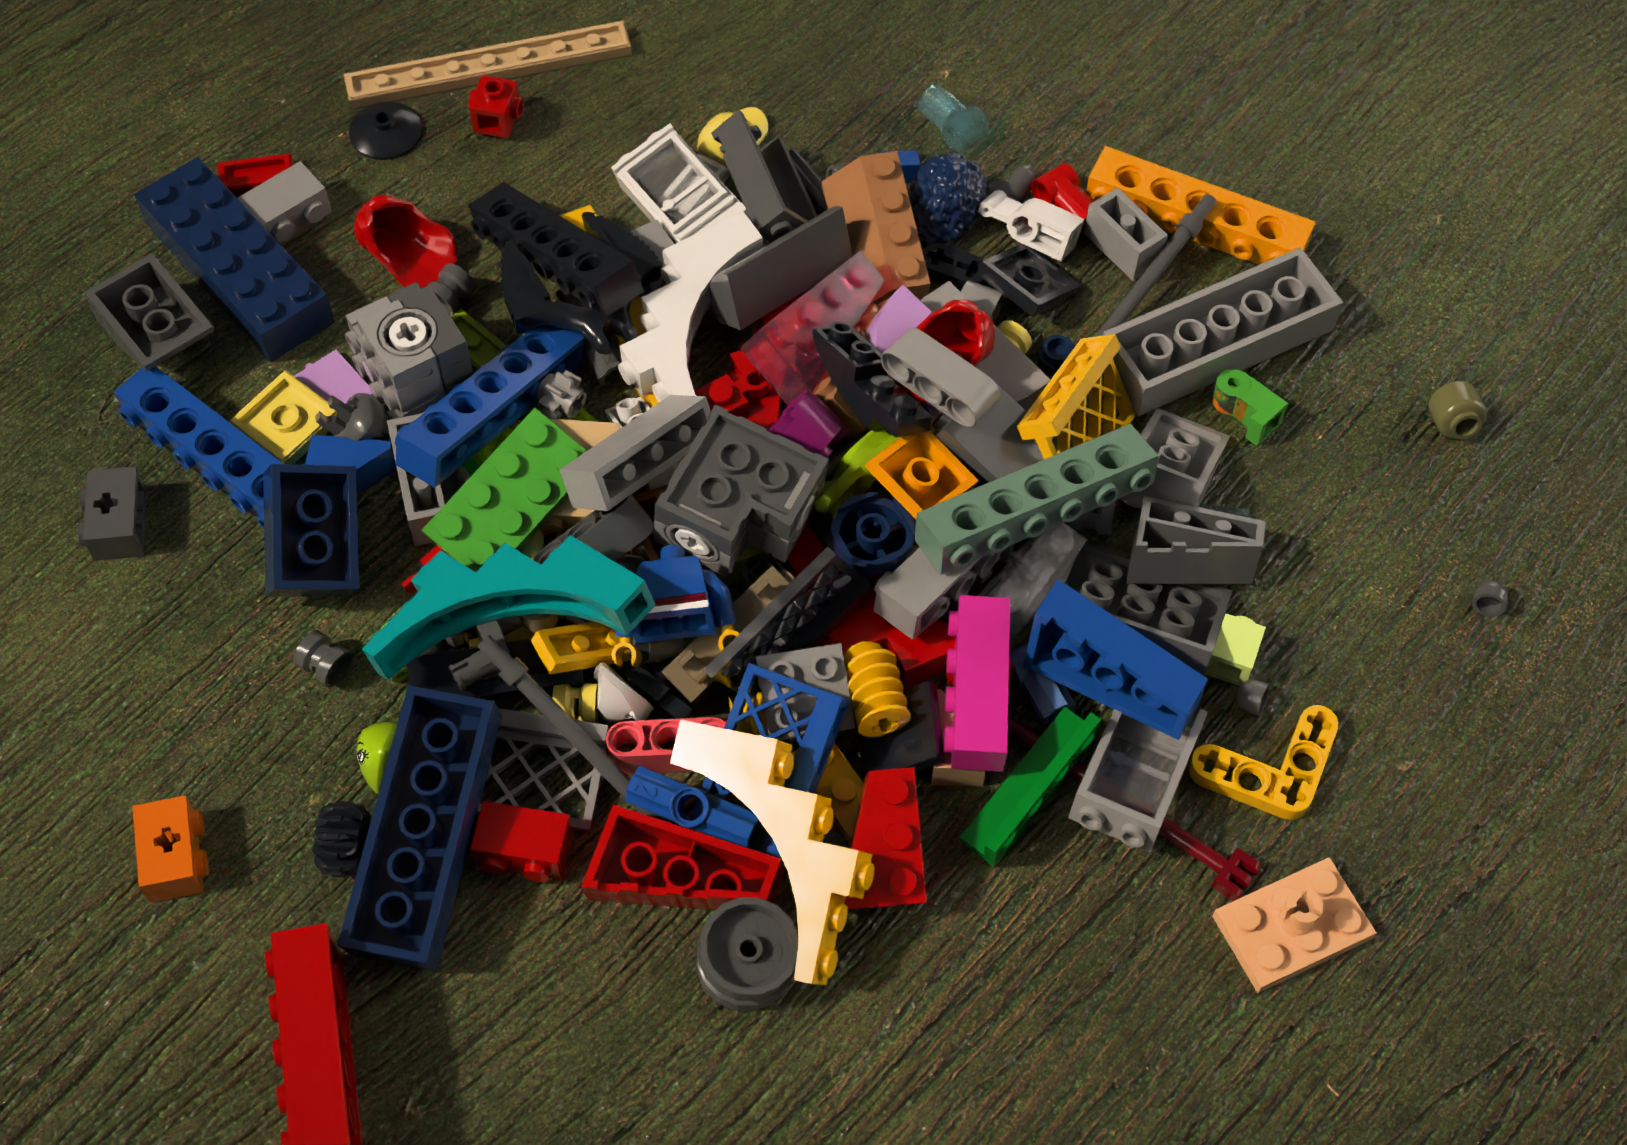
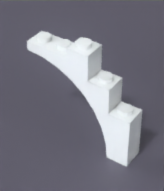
M743 211L662 250L664 267L661 268V274L667 285L641 297L643 314L640 315V321L646 333L620 345L622 363L618 364L620 374L626 384L629 386L634 384L642 396L653 391L658 402H661L670 395L696 396L689 375L688 363L693 338L703 315L712 304L709 290L710 282L718 273L763 248L762 235Z

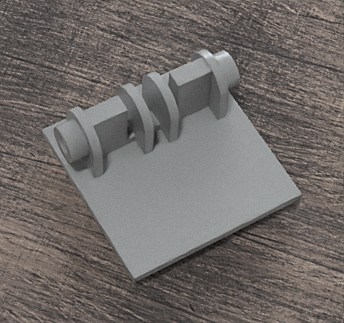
M841 643L756 657L757 666L849 700L850 703L839 731L855 729ZM757 676L759 688H761L763 704L777 698L778 696L771 680ZM780 684L784 694L794 690ZM801 693L787 700L796 722L812 715L818 698ZM781 703L765 710L769 735L790 726ZM808 724L799 728L802 737L805 734ZM792 731L782 737L777 738V740L782 741L794 739L796 737L794 735V732Z

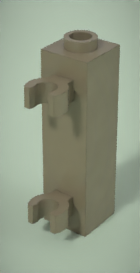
M771 566L733 603L737 622L733 623L734 630L741 633L795 578L786 569L783 568L778 572ZM716 627L717 634L698 636L662 671V674L670 681L672 686L691 705L716 682L703 669L721 652L718 646L719 637L722 635L721 627ZM729 638V639H727V640L725 641V643H724V648H725L734 638Z

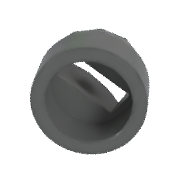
M1488 580L1482 582L1474 592L1472 606L1475 611L1484 616H1499L1505 612L1507 607V590L1497 581Z
M1251 679L1241 683L1235 693L1236 702L1239 707L1248 713L1260 716L1268 699L1270 684Z

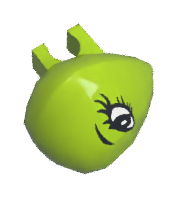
M396 722L375 723L363 729L357 738V759L361 772L367 784L376 794H379L398 724Z

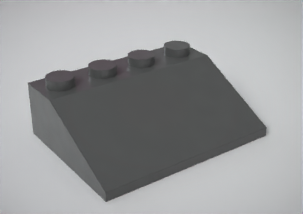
M1076 538L1058 579L1204 676L1232 590L1215 584H1126L1131 556Z

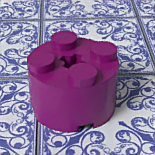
M806 389L784 409L783 414L775 423L772 422L766 431L776 436L785 437L803 446L805 450L813 454L818 453L827 458L833 451L828 444L835 445L850 428L815 394Z

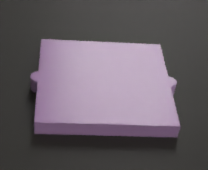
M337 350L332 351L313 364L307 363L304 370L294 375L295 378L327 402L332 395L345 404L356 393H368L373 396L369 385Z

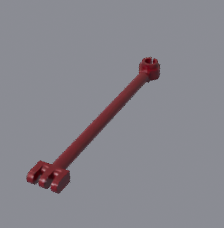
M1008 710V734L1031 749L1041 735L1014 718L1012 712ZM1079 761L1069 775L1082 782L1088 766ZM1099 775L1093 791L1108 800L1153 818L1155 810L1110 780ZM1164 818L1158 834L1217 872L1218 875L1211 885L1212 888L1232 901L1241 898L1244 893L1238 886L1247 889L1253 881L1249 874L1256 876L1262 869V865L1239 848H1236L1231 857L1227 859L1167 818Z

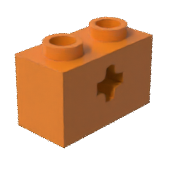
M186 795L132 806L138 884L150 903L204 893L202 876L209 875V865L205 850H200L199 836L205 835V824L201 810H194Z

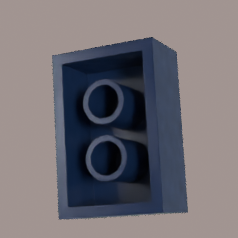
M271 464L263 474L265 596L350 597L359 590L356 466Z

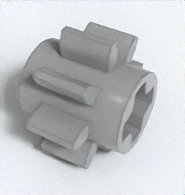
M567 370L564 374L559 371L556 375L553 373L548 374L540 383L536 394L537 399L540 400L539 403L543 405L541 413L551 419L562 418L564 420L567 417L574 418L578 415L586 401V393L579 386L582 379Z

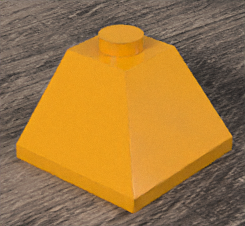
M931 431L900 437L865 465V468L915 519L917 512L968 492L979 481Z

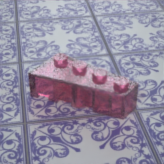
M860 250L763 326L740 349L788 406L806 389L812 392L826 371L812 337L813 327L826 326L832 322L840 321L847 322L854 328L885 282V279Z

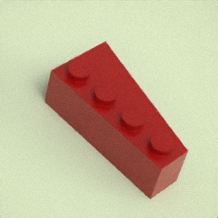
M613 804L581 888L589 901L716 910L722 904L740 897L761 898L774 903L784 870L780 858Z

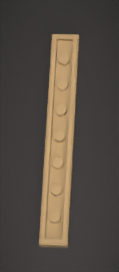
M618 21L343 75L351 109L380 102H390L478 85L481 75L509 79L632 55V49L624 21Z

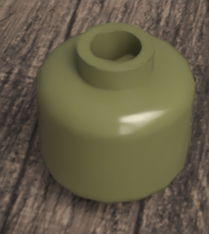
M1465 381L1446 383L1432 394L1428 402V410L1437 429L1443 436L1449 439H1467L1476 435L1487 419V408L1479 393L1472 384Z

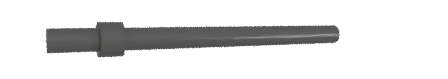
M1205 194L1192 212L1186 213L1176 225L1177 231L1095 337L1103 336L1104 331L1125 323L1188 240L1195 239L1203 228L1202 222L1217 204V200L1212 195Z
M490 634L483 639L477 647L501 671L498 675L510 687L515 685L602 776L626 798V789L630 778L527 673L529 668L518 657L513 659ZM631 804L638 813L672 823L667 818Z

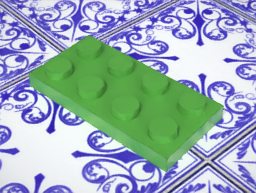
M534 408L426 524L422 532L445 553L474 572H477L487 558L492 556L504 543L520 551L569 497L559 470L587 451Z

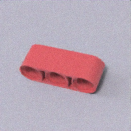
M714 717L618 722L609 729L606 735L608 756L625 774H634L638 766H643L658 773L693 772L692 770L671 764L673 750H664L660 746L666 742H675L680 720L723 729L726 722ZM627 743L636 746L635 749L629 752L617 750L618 747Z

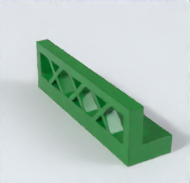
M1064 707L960 836V842L995 868L1098 739L1101 719L1090 712L1086 719L1083 720Z

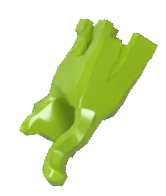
M886 428L871 430L853 445L841 458L832 480L825 482L823 495L814 502L816 512L826 520L833 522L841 503L854 495L866 493L877 481L865 468L866 463L900 437L895 438L893 435H890Z

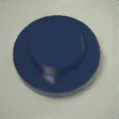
M1050 336L1040 345L1038 360L1045 369L1057 372L1075 346L1065 336Z

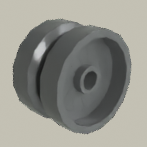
M740 897L719 906L707 918L699 937L696 972L703 990L717 1004L733 1011L754 1012L772 1005L786 992L797 962L799 938L792 919L778 905L761 898ZM742 952L751 953V957H745L742 955Z

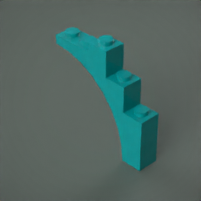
M571 535L559 547L555 548L541 565L507 543H504L492 556L487 558L477 572H474L440 550L411 579L418 593L406 602L401 610L380 631L373 635L362 650L376 672L389 681L421 653L443 639L475 625L504 617L538 613L571 615L602 623L627 636L656 604L644 579Z

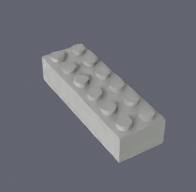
M1300 247L1104 331L1103 335L1116 334L1121 348L1113 360L1136 415L1140 416L1215 383L1218 375L1224 370L1238 369L1242 371L1334 330L1344 302Z

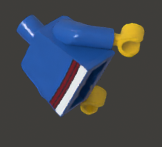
M665 546L661 550L660 560L642 562L638 565L636 574L645 580L656 605L627 636L615 630V636H620V643L612 649L611 656L614 663L622 667V654L630 649L632 652L631 664L634 667H638L642 661V653L639 648L633 645V636L636 643L714 635L717 634L716 627H721L722 635L719 637L718 646L720 651H722L725 641L729 638H735L739 634L734 630L733 623L737 622L728 587L713 571L702 570L698 557H686V551L681 546Z

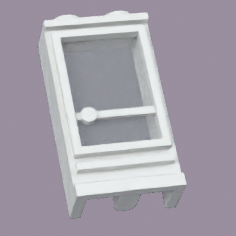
M670 123L660 131L654 132L647 141L631 153L623 155L611 167L620 187L651 222L656 219L660 222L674 244L741 211L751 221L745 205L733 195L674 130Z

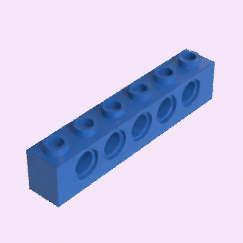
M552 325L526 331L514 343L505 346L490 362L482 364L462 384L455 385L450 393L439 402L431 404L420 417L411 424L404 425L399 430L395 438V465L434 488L540 401L536 397L537 389L548 374L553 373L556 375L558 371L564 374L566 370L573 374L582 367L585 338L574 331Z
M156 366L148 371L141 368L114 391L121 406L118 412L133 428L137 425L142 427L147 437L158 448L162 449L165 446L169 448L175 459L185 469H196L201 473L200 476L212 490L218 492L220 489L229 495V500L239 511L244 514L250 511L257 517L258 523L264 529L263 474L271 464H283L281 461Z

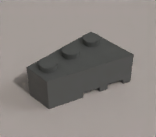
M1144 496L1134 533L1126 584H1252L1264 545L1266 521Z

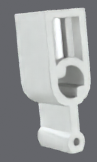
M995 190L982 201L978 210L984 217L992 216L1007 223L1008 232L1016 241L1059 261H1062L1075 248L1085 220L1041 199L1032 198L1022 204L1007 197L1006 193L1000 190Z

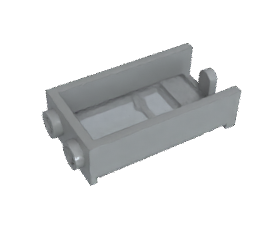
M1114 709L1077 790L1068 818L1080 823L1087 829L1098 830L1117 838L1130 847L1141 848L1151 852L1208 712L1200 709L1193 727H1186L1180 739L1177 740Z

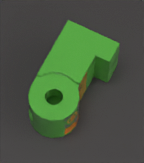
M1227 369L1218 375L1212 397L1213 406L1217 411L1226 415H1232L1247 427L1245 438L1256 446L1261 444L1282 424L1288 405L1286 401L1256 379L1238 369Z

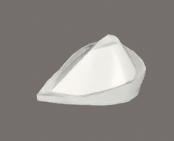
M601 662L593 673L595 680L598 682V714L608 724L631 718L636 721L647 720L654 707L626 683L606 662Z

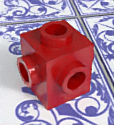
M481 75L477 88L470 91L468 99L473 132L508 139L515 119L519 120L521 118L524 108V100L519 97L517 81Z

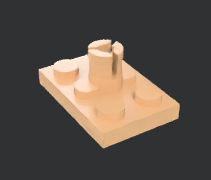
M1326 858L1215 909L1212 915L1257 993L1366 943L1376 935V931L1330 858Z

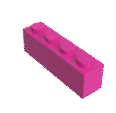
M959 595L957 611H949L948 636L955 637V649L948 648L946 674H954V687H946L945 713H953L952 726H945L943 752H951V769L1003 772L1007 757L1010 598Z

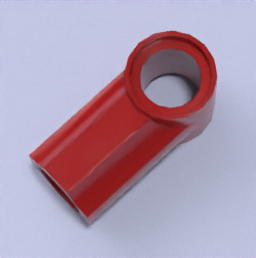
M1062 163L1032 180L1031 190L1034 198L1044 200L1085 219L1080 232L1085 235L1084 229L1088 208L1094 200L1081 188L1076 171L1069 164Z

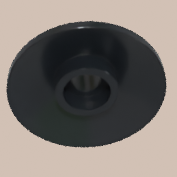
M380 102L365 107L355 115L349 127L350 141L355 150L361 155L375 160H391L406 155L416 147L422 136V124L417 113L410 107L397 102Z

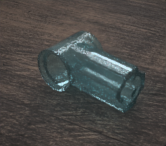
M932 85L925 90L924 95L918 101V110L942 130L944 140L955 152H962L990 132L989 120L977 106L966 108L942 86Z

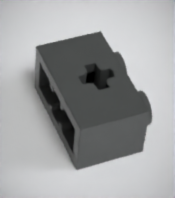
M137 466L87 470L86 487H81L80 502L84 511V521L78 523V538L81 546L87 547L94 561L144 556L147 487Z

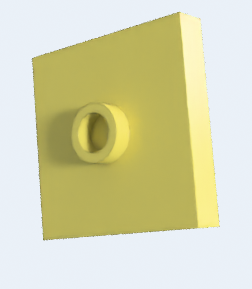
M284 370L228 422L283 464H294L308 451L312 434L325 435L329 432L316 423L315 415L321 411L326 416L335 415L338 417V413L335 409L329 407L326 400Z

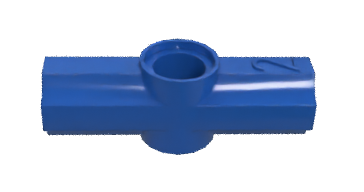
M638 766L626 789L625 802L672 820L683 827H689L703 834L749 849L760 829L761 822L753 811L643 766ZM697 796L702 801L703 811L700 817L691 821L685 815L684 806L688 799Z

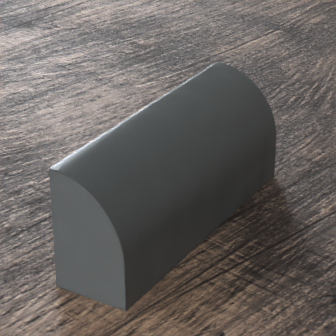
M835 206L715 275L710 282L709 290L716 321L742 330L853 263L854 259L843 207Z

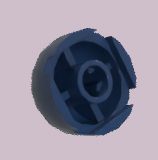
M876 492L857 494L841 503L831 526V542L834 552L848 562L863 577L867 578L882 577L887 571L893 573L905 562L913 549L916 527L912 515L896 498L893 497L892 501L887 498H880V493Z

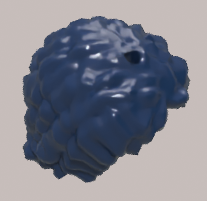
M951 152L950 154L931 157L929 161L917 170V176L911 181V191L908 193L921 248L934 243L947 244L950 240L957 239L964 231L967 232L969 225L973 223L974 218L977 216L980 203L986 195L985 177L980 167L975 163L969 162L967 158H963L961 154H952Z

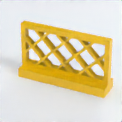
M1116 334L1080 339L1016 426L1022 440H1036L1043 459L1070 449V439L1073 440V447L1101 436V423H1103L1104 435L1130 424L1136 416L1113 360L1121 348ZM1102 373L1104 374V386H1102ZM1088 393H1089V408L1086 407V397H1087V394H1088ZM1101 395L1104 396L1103 414L1101 413ZM1116 405H1117L1118 410H1119V412H1120V415H1119V417H1118L1117 419H1116ZM1072 415H1073V431L1070 430L1071 417H1072ZM1086 417H1088V436H1086ZM1054 436H1057V451L1052 442Z

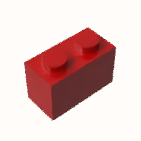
M483 801L470 848L475 866L493 875H503L506 871L520 873L525 878L536 882H547L549 878L562 880L573 834L570 815Z

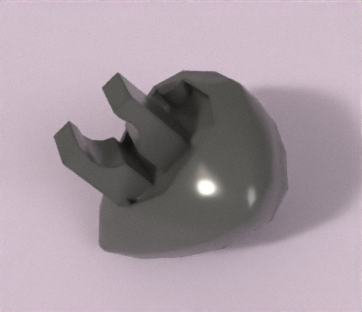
M356 393L347 400L346 404L332 395L328 399V405L331 409L337 411L338 417L335 415L326 416L321 411L315 415L316 423L333 433V436L347 437L355 441L366 439L382 440L389 430L387 420L390 419L386 409L378 399L368 393Z

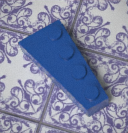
M1057 579L1035 613L1023 664L1024 667L1112 709H1116L1177 740L1182 736L1199 706L1208 680L1059 579Z

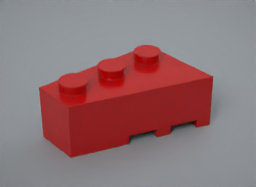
M914 767L873 770L866 774L849 849L872 854L871 863L874 865V877L870 888L864 891L863 899L846 896L844 905L847 906V910L927 903Z

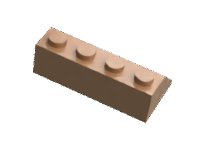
M891 151L860 156L821 181L827 210L840 206L843 207L854 262L841 269L852 317L857 316L868 304L875 303L877 305L890 298L902 285L919 300L928 295L930 280L898 152Z

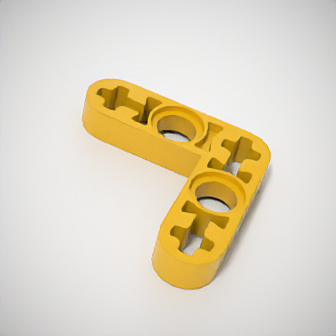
M1314 705L1306 708L1298 720L1280 770L1218 745L1205 744L1198 747L1192 754L1188 768L1190 777L1201 787L1282 819H1299L1307 812L1316 792L1338 730L1337 716L1325 706ZM1314 720L1322 723V730L1315 743L1307 741L1311 734ZM1300 753L1311 756L1316 764L1315 769L1303 771L1297 768L1293 762V756ZM1207 759L1215 761L1214 769L1211 773L1203 770ZM1229 766L1235 769L1230 777V781H1226L1224 778ZM1243 773L1254 774L1260 779L1262 787L1256 791L1246 790L1240 785L1238 777ZM1293 781L1300 783L1301 785L1296 795L1297 801L1294 805L1287 804L1286 795Z

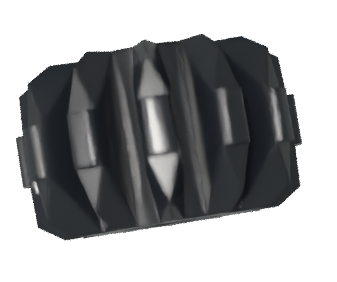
M339 801V803H328L327 806H323L319 811V818L315 821V833L312 835L314 839L312 852L315 854L314 863L316 868L320 870L321 874L342 878L357 875L371 818L364 805Z

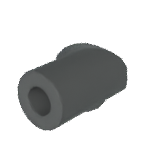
M1021 165L1014 170V173L1006 183H987V197L995 190L1005 192L1007 197L1015 201L1022 200L1031 189L1032 180L1036 179L1034 170L1029 166Z

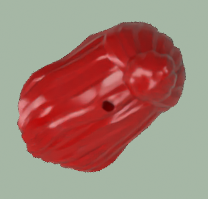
M377 195L370 199L369 202L363 204L356 214L354 233L359 245L363 249L368 250L388 269L396 281L404 287L417 282L421 288H424L430 282L439 279L438 274L446 264L452 263L456 265L458 261L456 255L457 246L453 234L448 228L424 215L412 203L389 195Z
M970 300L949 301L941 309L930 314L916 327L974 367L982 360H985L994 349L995 330L993 320L987 312H984ZM894 380L898 386H900L909 396L915 399L919 404L928 403L927 401L919 397L917 394L903 386L901 383Z

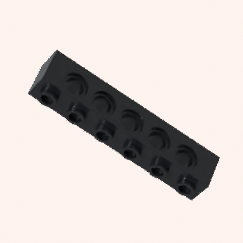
M502 182L468 204L473 217L471 221L472 228L480 239L489 240L501 252L505 251L503 246L506 241L512 239L521 254L525 255L533 269L543 280L549 279L554 282L565 294H572L580 299L588 309L594 308L608 317L644 292L633 260L507 183Z

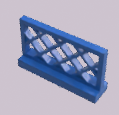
M748 663L724 729L735 731L739 722L753 716L763 737L777 739L793 731L800 747L796 757H794L792 773L788 779H785L784 787L815 794L850 701ZM756 675L771 680L778 696L756 707L750 694ZM780 684L794 690L784 694ZM801 693L818 698L812 715L796 722L787 700ZM747 701L750 710L742 714ZM781 703L790 726L768 735L759 713ZM808 724L805 734L802 737L799 728ZM705 777L701 790L711 794L716 784L719 793L714 796L731 802L728 795L732 794L730 790ZM699 797L689 820L691 821L696 820L702 814L703 804ZM768 832L762 846L752 843L750 847L752 850L782 860L776 844Z

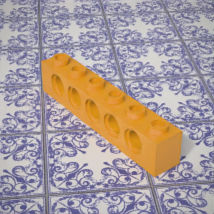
M1107 146L1104 147L1089 175L1086 193L1096 201L1118 187L1162 230L1170 234H1175L1177 231L1176 225L1186 213H1191L1205 194H1210L1217 200V204L1202 222V230L1192 241L1258 265L1300 247L1305 252L1316 223L1310 219Z

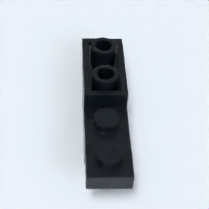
M836 321L830 325L813 327L812 337L830 378L847 405L869 430L886 428L895 438L930 431L933 416L898 386L892 378L887 376L888 373L881 363L880 357L882 354L873 344L861 336L852 325L847 322Z

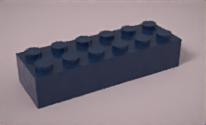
M199 157L194 158L134 194L146 225L270 362L278 359L335 322L327 294Z
M408 685L337 944L338 947L349 955L437 972L502 719V714L494 701Z

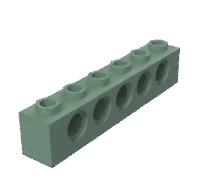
M1130 423L917 512L915 542L940 575L956 568H964L973 561L991 553H999L1014 543L1028 537H1036L1049 528L1063 522H1071L1084 513L1098 507H1106L1115 500L1133 492L1145 490L1154 484L1159 455Z

